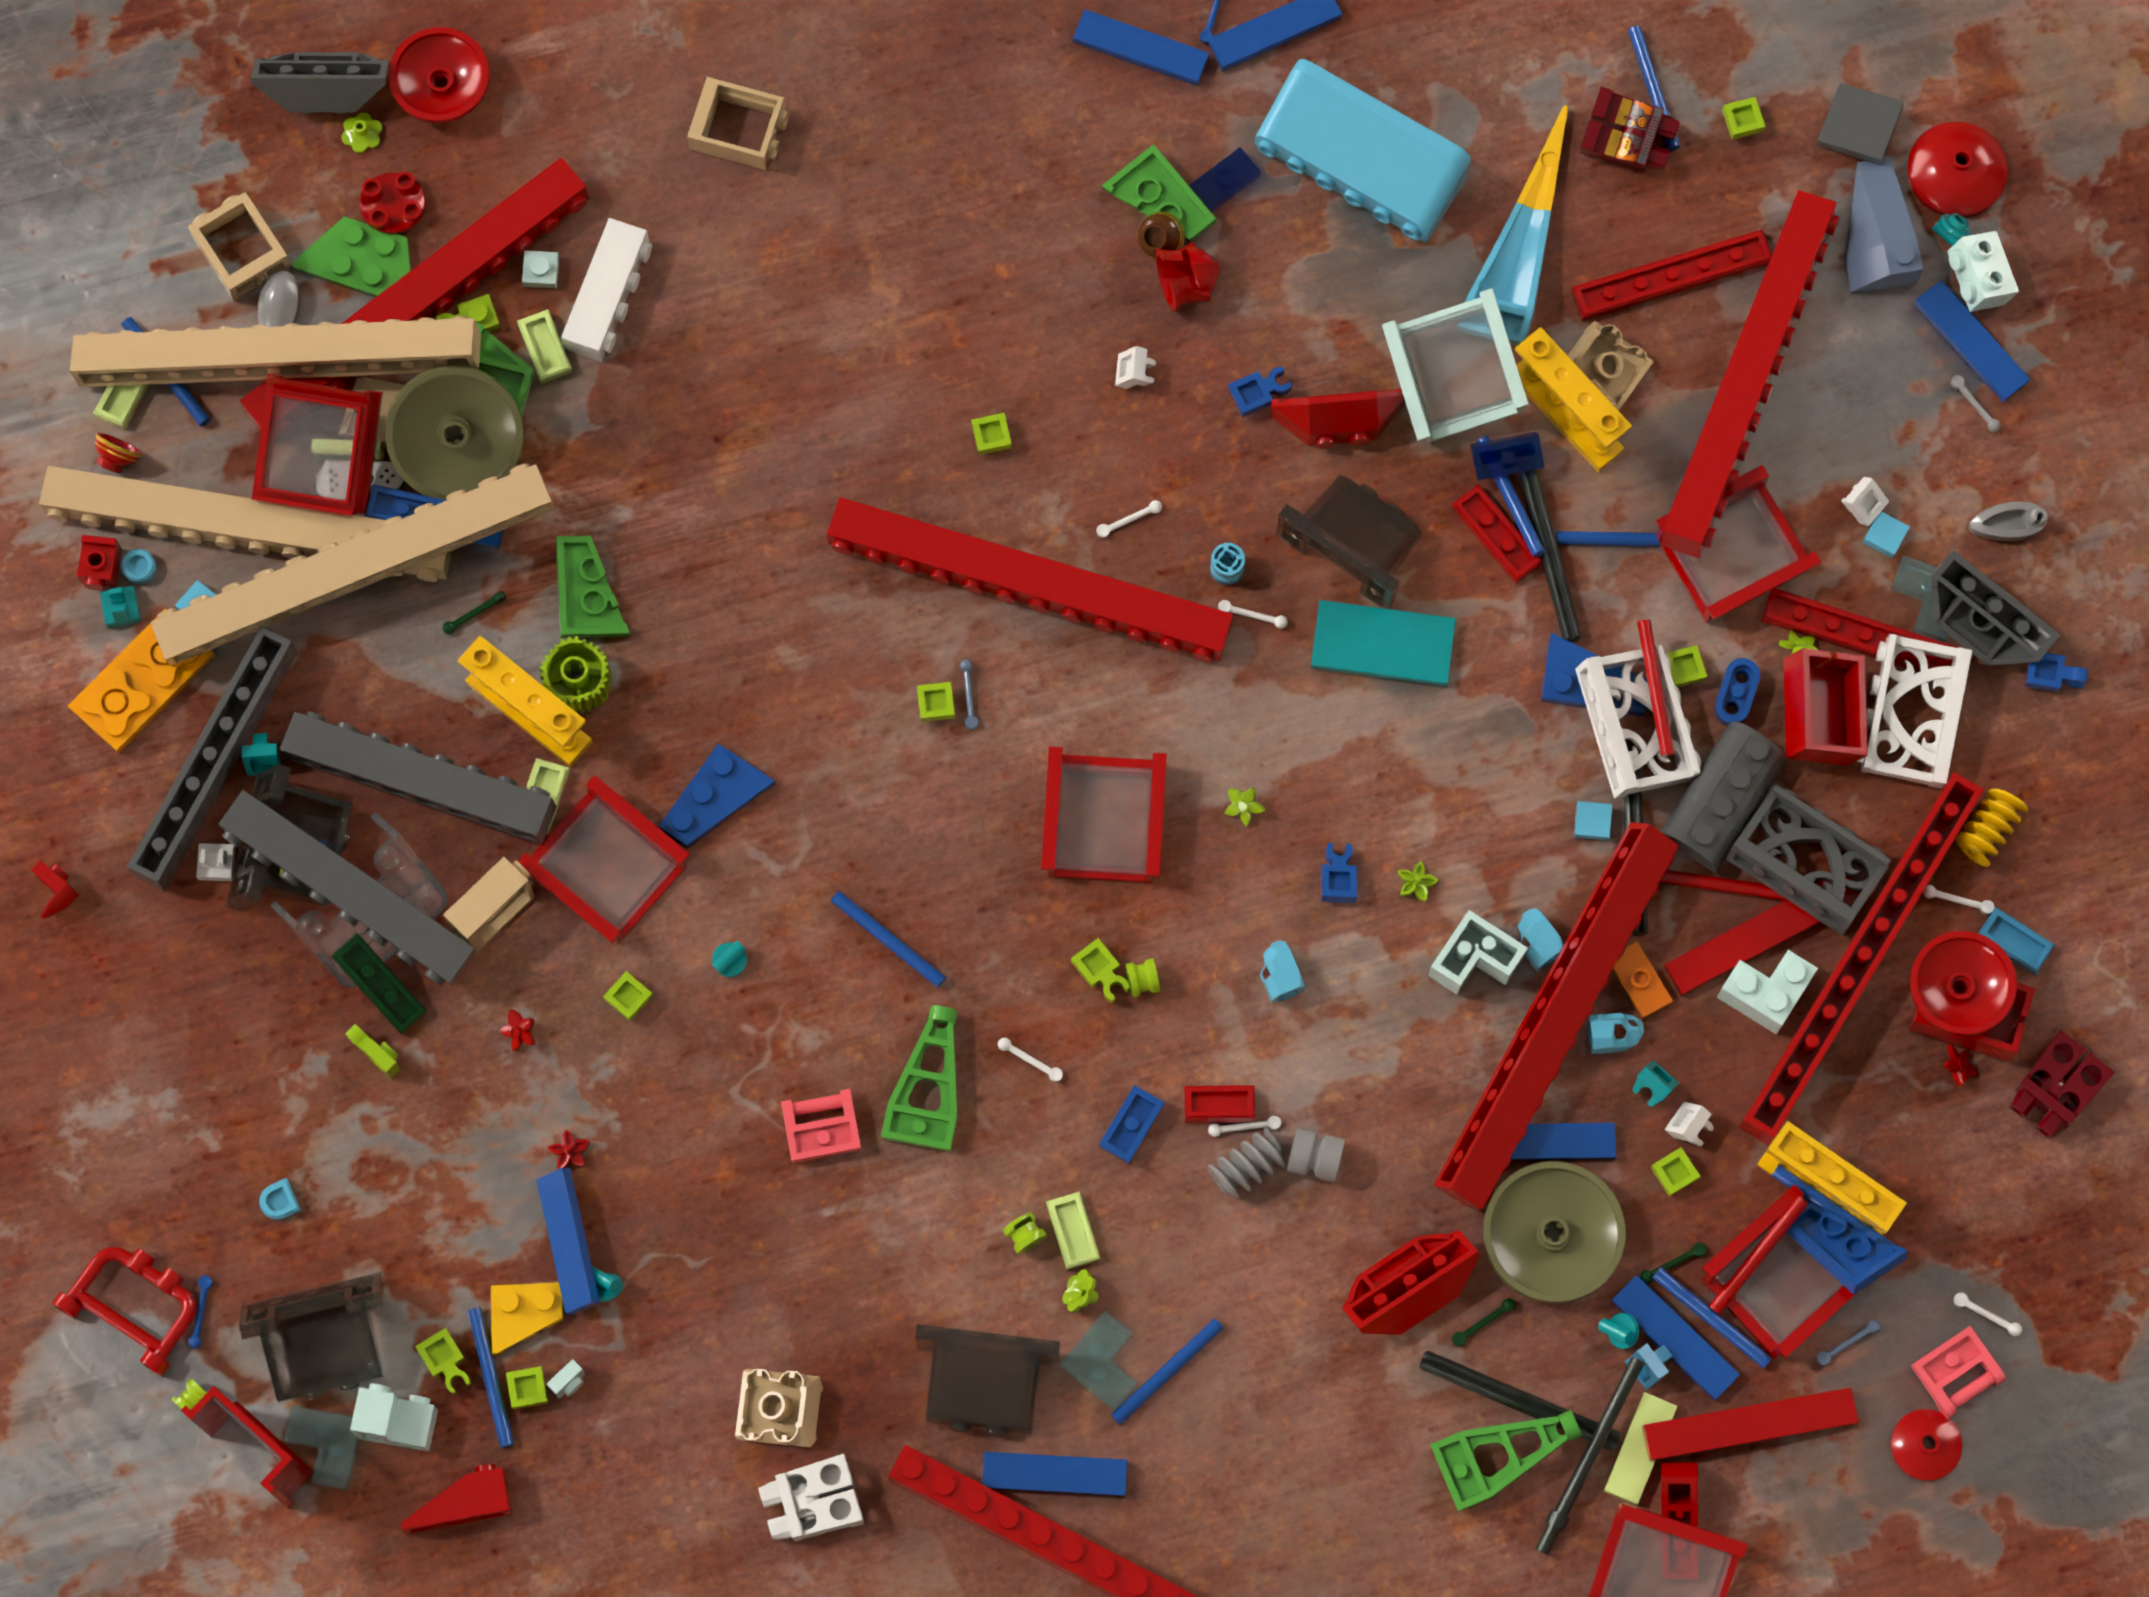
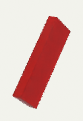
M1479 484L1452 503L1451 508L1515 584L1542 565L1543 560L1541 557L1533 558L1523 536Z

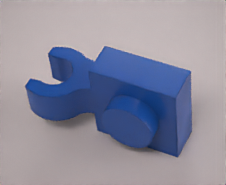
M2046 653L2039 662L2028 663L2025 687L2059 692L2061 684L2064 683L2069 687L2084 689V685L2087 683L2088 669L2064 666L2066 656Z

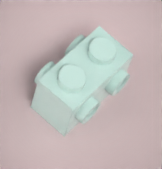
M1997 231L1962 237L1947 251L1950 266L1955 271L1960 285L1961 296L1966 301L1969 312L2004 306L2019 292Z

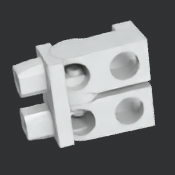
M844 1453L787 1473L775 1475L776 1481L769 1482L758 1488L764 1508L783 1503L785 1515L767 1520L773 1540L792 1537L796 1542L830 1531L865 1524L857 1494L854 1490L855 1487L848 1461Z

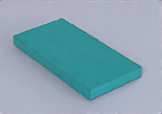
M1319 600L1310 668L1447 687L1456 618Z

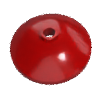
M447 27L424 29L404 40L392 56L388 72L390 89L398 105L412 117L430 123L451 122L473 111L484 98L490 77L488 61L480 45L464 32ZM439 81L447 82L445 87L439 88L436 86Z
M1946 122L1928 129L1916 140L1907 160V178L1914 195L1924 206L1940 215L1956 213L1966 218L1986 211L2001 196L2008 177L2007 159L1997 140L1984 129L1965 122ZM1958 157L1964 158V159L1966 160L1967 164H1965V165L1959 164V163L1956 161V158H1958Z
M1953 931L1935 937L1921 949L1914 960L1910 972V992L1917 1010L1931 1025L1953 1035L1970 1036L1992 1029L2008 1014L2016 997V973L2009 956L1996 942L1975 932ZM1957 983L1962 984L1965 988V993H1956L1953 985Z

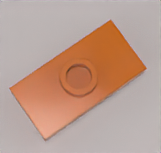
M1638 941L1626 947L1623 956L1616 961L1612 971L1639 1017L1643 1020L1672 1004L1673 1000Z

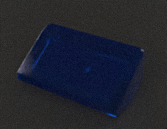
M1537 431L1470 444L1477 481L1545 467Z

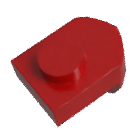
M40 860L31 869L34 875L55 893L40 915L42 919L51 917L66 909L79 896L65 882L69 876L55 863L48 867Z

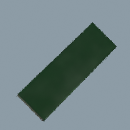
M357 932L330 955L400 1034L427 1011Z

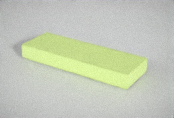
M1646 1392L1643 1393L1603 1492L1635 1506L1638 1505L1656 1461H1649L1642 1426L1672 1420L1677 1409L1676 1405Z

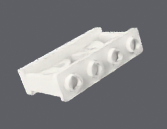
M1889 634L1886 642L1880 641L1876 655V661L1881 662L1879 675H1873L1869 695L1875 696L1873 708L1866 709L1868 756L1857 761L1862 762L1860 772L1926 784L1939 789L1946 785L1972 650L1915 640L1895 634ZM1904 651L1914 654L1919 661L1920 672L1914 674V668L1907 660H1905L1906 670L1903 672L1897 671L1894 666L1896 655ZM1925 654L1952 660V665L1928 669ZM1890 677L1898 684L1886 694ZM1933 681V690L1935 687H1942L1944 689V696L1940 699L1933 698L1929 691L1928 682ZM1921 685V692L1926 703L1934 710L1941 712L1942 716L1941 720L1924 722L1910 736L1899 722L1892 705L1905 693ZM1882 715L1889 730H1883L1878 733ZM1925 730H1930L1935 734V741L1933 743H1927L1925 737L1921 745L1917 743L1919 736ZM1881 741H1887L1891 749L1886 754L1895 752L1900 745L1905 751L1899 760L1893 763H1885L1877 755V746ZM1912 755L1917 760L1930 766L1931 772L1927 773L1903 768L1902 766Z
M1661 644L1655 645L1674 748V758L1677 765L1675 771L1662 769L1653 758L1656 754L1660 761L1664 763L1671 762L1667 757H1661L1656 728L1646 745L1638 734L1620 726L1619 719L1629 710L1631 698L1639 701L1653 712L1648 682L1644 681L1643 672L1637 675L1635 683L1630 681L1632 667L1635 664H1644L1642 649L1604 657L1587 658L1575 668L1614 799L1625 797L1632 793L1688 783L1701 773V760L1697 751L1694 750L1690 738L1691 727L1688 720L1684 718L1681 709V694L1678 687L1674 686L1670 673L1671 661L1669 656L1664 653ZM1623 666L1621 678L1605 676L1604 670ZM1621 693L1623 694L1621 708H1615L1612 697L1619 701ZM1625 740H1631L1637 746L1640 753L1638 754L1635 746L1632 747V751H1628ZM1647 763L1650 770L1656 775L1636 779L1635 771Z

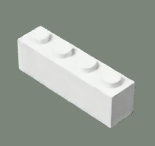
M612 218L608 219L561 336L564 350L600 362L603 361L606 352L611 353L616 341V334L614 333L618 322L623 323L628 311V304L626 303L630 292L634 293L640 281V274L638 273L642 262L646 263L651 254L652 244L649 243L647 230Z

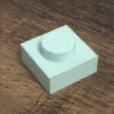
M524 251L523 287L557 289L558 252Z
M572 1359L547 1385L559 1399L564 1394L569 1397L584 1383L581 1378L585 1375V1372Z

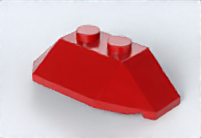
M1396 388L1272 399L1270 413L1274 420L1306 445H1316L1317 448L1327 449L1335 447L1337 443L1350 442L1351 445L1361 446L1370 443L1371 440H1376L1406 405L1402 389Z
M1460 1230L1451 1231L1450 1234H1432L1415 1237L1357 1275L1342 1309L1362 1334L1401 1335L1460 1296L1480 1256L1479 1252Z

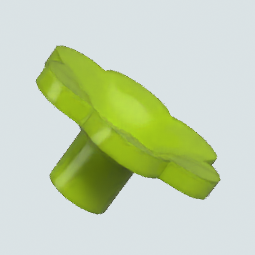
M360 113L356 118L350 117L344 121L343 127L345 131L342 133L341 139L344 145L352 146L354 152L364 153L368 148L374 149L380 145L379 135L383 130L382 124L378 120H372L368 113Z
M1082 1269L1078 1275H1073L1069 1278L1067 1290L1063 1294L1062 1301L1067 1305L1068 1311L1072 1313L1078 1312L1081 1307H1086L1088 1304H1094L1098 1299V1292L1094 1290L1096 1280L1091 1277L1090 1271Z

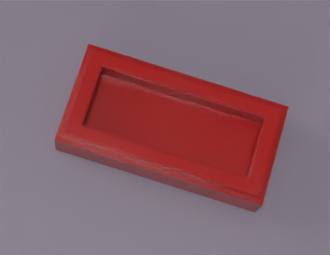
M1255 1085L1184 1086L1185 1123L1255 1122Z

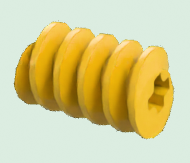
M1990 789L1986 793L1987 799L1982 800L1979 803V810L1972 813V821L1966 822L1963 826L1964 832H1960L1956 836V843L1971 860L1984 867L1991 865L1990 861L1985 857L1986 854L1994 857L1999 854L1993 843L2001 846L2006 844V840L2000 833L2013 834L2014 830L2008 822L2020 824L2022 821L2016 811L2028 812V807L2022 800L2000 789Z

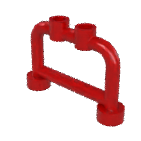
M108 1247L100 1250L91 1259L68 1293L59 1292L51 1304L73 1319H76L84 1307L146 1348L139 1362L162 1377L170 1367L166 1358L186 1332L196 1314V1303L193 1295L181 1286L184 1280L182 1276L168 1267L161 1273L152 1267L155 1259L137 1248L134 1254L120 1247ZM118 1261L129 1270L146 1279L162 1292L181 1303V1314L162 1341L86 1292L108 1262Z

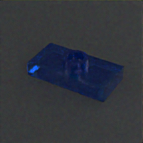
M1239 147L1191 183L1189 187L1212 213L1259 178L1261 171L1242 148Z

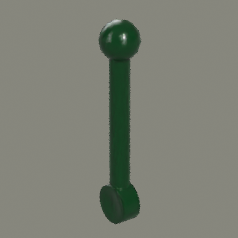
M500 591L493 595L490 600L455 621L445 622L442 626L443 632L449 635L453 634L456 627L491 606L502 603L506 600V595L503 591Z
M1698 1242L1692 1246L1690 1251L1652 1271H1642L1640 1279L1645 1284H1649L1653 1281L1652 1277L1660 1267L1667 1271L1694 1256L1702 1257L1706 1253V1246Z
M1511 1298L1504 1299L1502 1306L1463 1333L1456 1332L1452 1337L1453 1344L1458 1347L1463 1346L1469 1336L1504 1312H1512L1516 1307L1515 1301Z

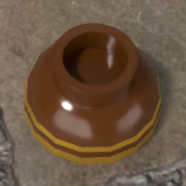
M1160 211L1150 214L1142 221L1138 228L1137 239L1142 251L1149 257L1156 259L1155 250L1157 248L1164 250H1178L1182 248L1185 232L1183 225L1177 217L1171 213Z

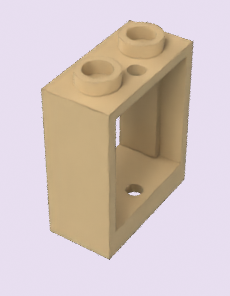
M707 77L688 132L689 149L766 170L769 160L776 159L780 144L776 138L779 129L785 130L789 118V111L785 109L784 97ZM719 101L772 115L760 151L708 138Z
M246 192L241 195L228 197L219 208L210 213L204 212L198 215L192 224L188 226L194 241L234 302L265 284L267 279L275 272L280 270L287 271L291 268L287 254ZM247 212L272 250L229 275L205 236Z
M503 857L443 914L451 932L474 947L478 952L535 898L531 888L534 883L529 878V872L517 860L511 864Z

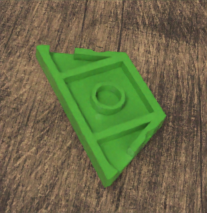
M344 216L292 262L291 268L294 271L375 298L411 271L409 242L405 236L396 233H383L373 229L366 223Z
M476 323L481 333L479 370L491 375L504 385L514 398L522 419L535 371L481 324Z

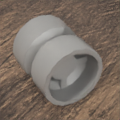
M1297 1127L1286 1172L1306 1176L1310 1170H1313L1319 1180L1335 1183L1345 1138L1329 1135L1325 1136L1322 1140H1318L1316 1131Z

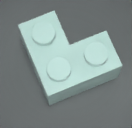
M1468 910L1432 964L1428 976L1457 995L1476 967L1506 985L1525 957L1528 947Z
M1787 950L1770 978L1739 960L1716 998L1774 1034H1777L1818 968L1790 950Z
M370 1384L369 1389L359 1387L350 1427L352 1433L359 1440L425 1452L430 1451L438 1409L430 1404L431 1399L416 1395H409V1400L399 1399L395 1395L396 1393L391 1391V1387L380 1384Z

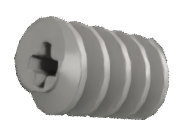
M1267 1127L1263 1128L1265 1138L1259 1133L1252 1135L1253 1145L1247 1141L1241 1142L1242 1154L1232 1148L1228 1152L1230 1161L1220 1156L1217 1159L1219 1170L1211 1164L1207 1165L1209 1174L1224 1194L1229 1193L1235 1199H1239L1237 1187L1242 1186L1249 1192L1251 1190L1249 1183L1251 1177L1261 1184L1263 1180L1260 1171L1264 1170L1272 1176L1274 1175L1272 1163L1276 1162L1282 1168L1286 1167L1284 1152Z

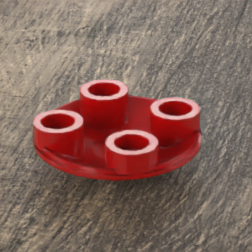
M406 171L384 173L367 179L363 183L362 192L359 197V210L364 221L373 229L383 233H400L415 226L423 217L426 209V195L422 186L411 173Z

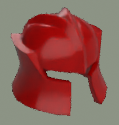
M1193 242L1178 250H1164L1160 248L1155 250L1159 280L1168 306L1173 313L1189 302L1208 303L1211 300L1210 294L1214 291L1215 285L1220 278V266L1217 261L1213 260L1203 249L1195 247Z

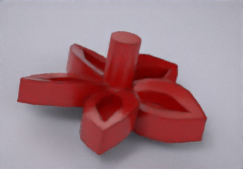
M514 1009L510 1010L508 1014L509 1025L504 1026L499 1031L505 1037H512V1051L519 1050L523 1042L527 1045L536 1044L529 1032L534 1026V1018L523 1019L519 1012Z
M1950 1044L1947 1047L1951 1060L1944 1062L1943 1067L1948 1072L1953 1071V1080L1958 1086H1961L1966 1082L1967 1078L1974 1077L1977 1073L1973 1065L1968 1063L1970 1050L1958 1053L1954 1045Z
M566 1129L561 1137L562 1144L557 1143L547 1147L552 1154L559 1156L557 1161L558 1169L566 1168L570 1161L577 1167H585L584 1158L580 1153L587 1149L590 1141L586 1139L574 1140L573 1135Z

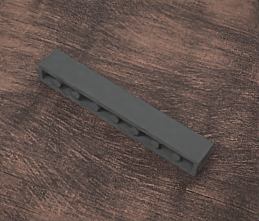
M262 626L260 627L127 866L135 878L163 892L167 889L242 754V746L247 745L297 655L291 640Z
M307 711L306 715L294 712L279 749L287 760L540 845L543 844L557 808L548 791L535 786H531L530 790L519 787L517 781L500 775L498 779L486 776L484 770L473 765H467L466 768L453 765L454 761L443 755L435 754L433 758L421 754V749L410 744L403 743L401 747L390 744L388 738L377 733H370V736L357 733L358 729L344 722H339L337 726L325 722V717L314 712Z
M242 790L219 822V826L225 830L222 837L238 848L244 843L253 849L254 852L251 857L267 868L271 863L275 864L283 870L280 876L295 887L302 883L310 888L312 891L309 896L324 907L329 902L340 909L338 913L340 918L354 927L359 922L370 929L366 934L369 938L383 947L389 942L399 949L395 954L397 957L412 967L415 962H418L427 968L424 975L438 985L442 986L446 981L453 986L476 954L475 948L246 791Z

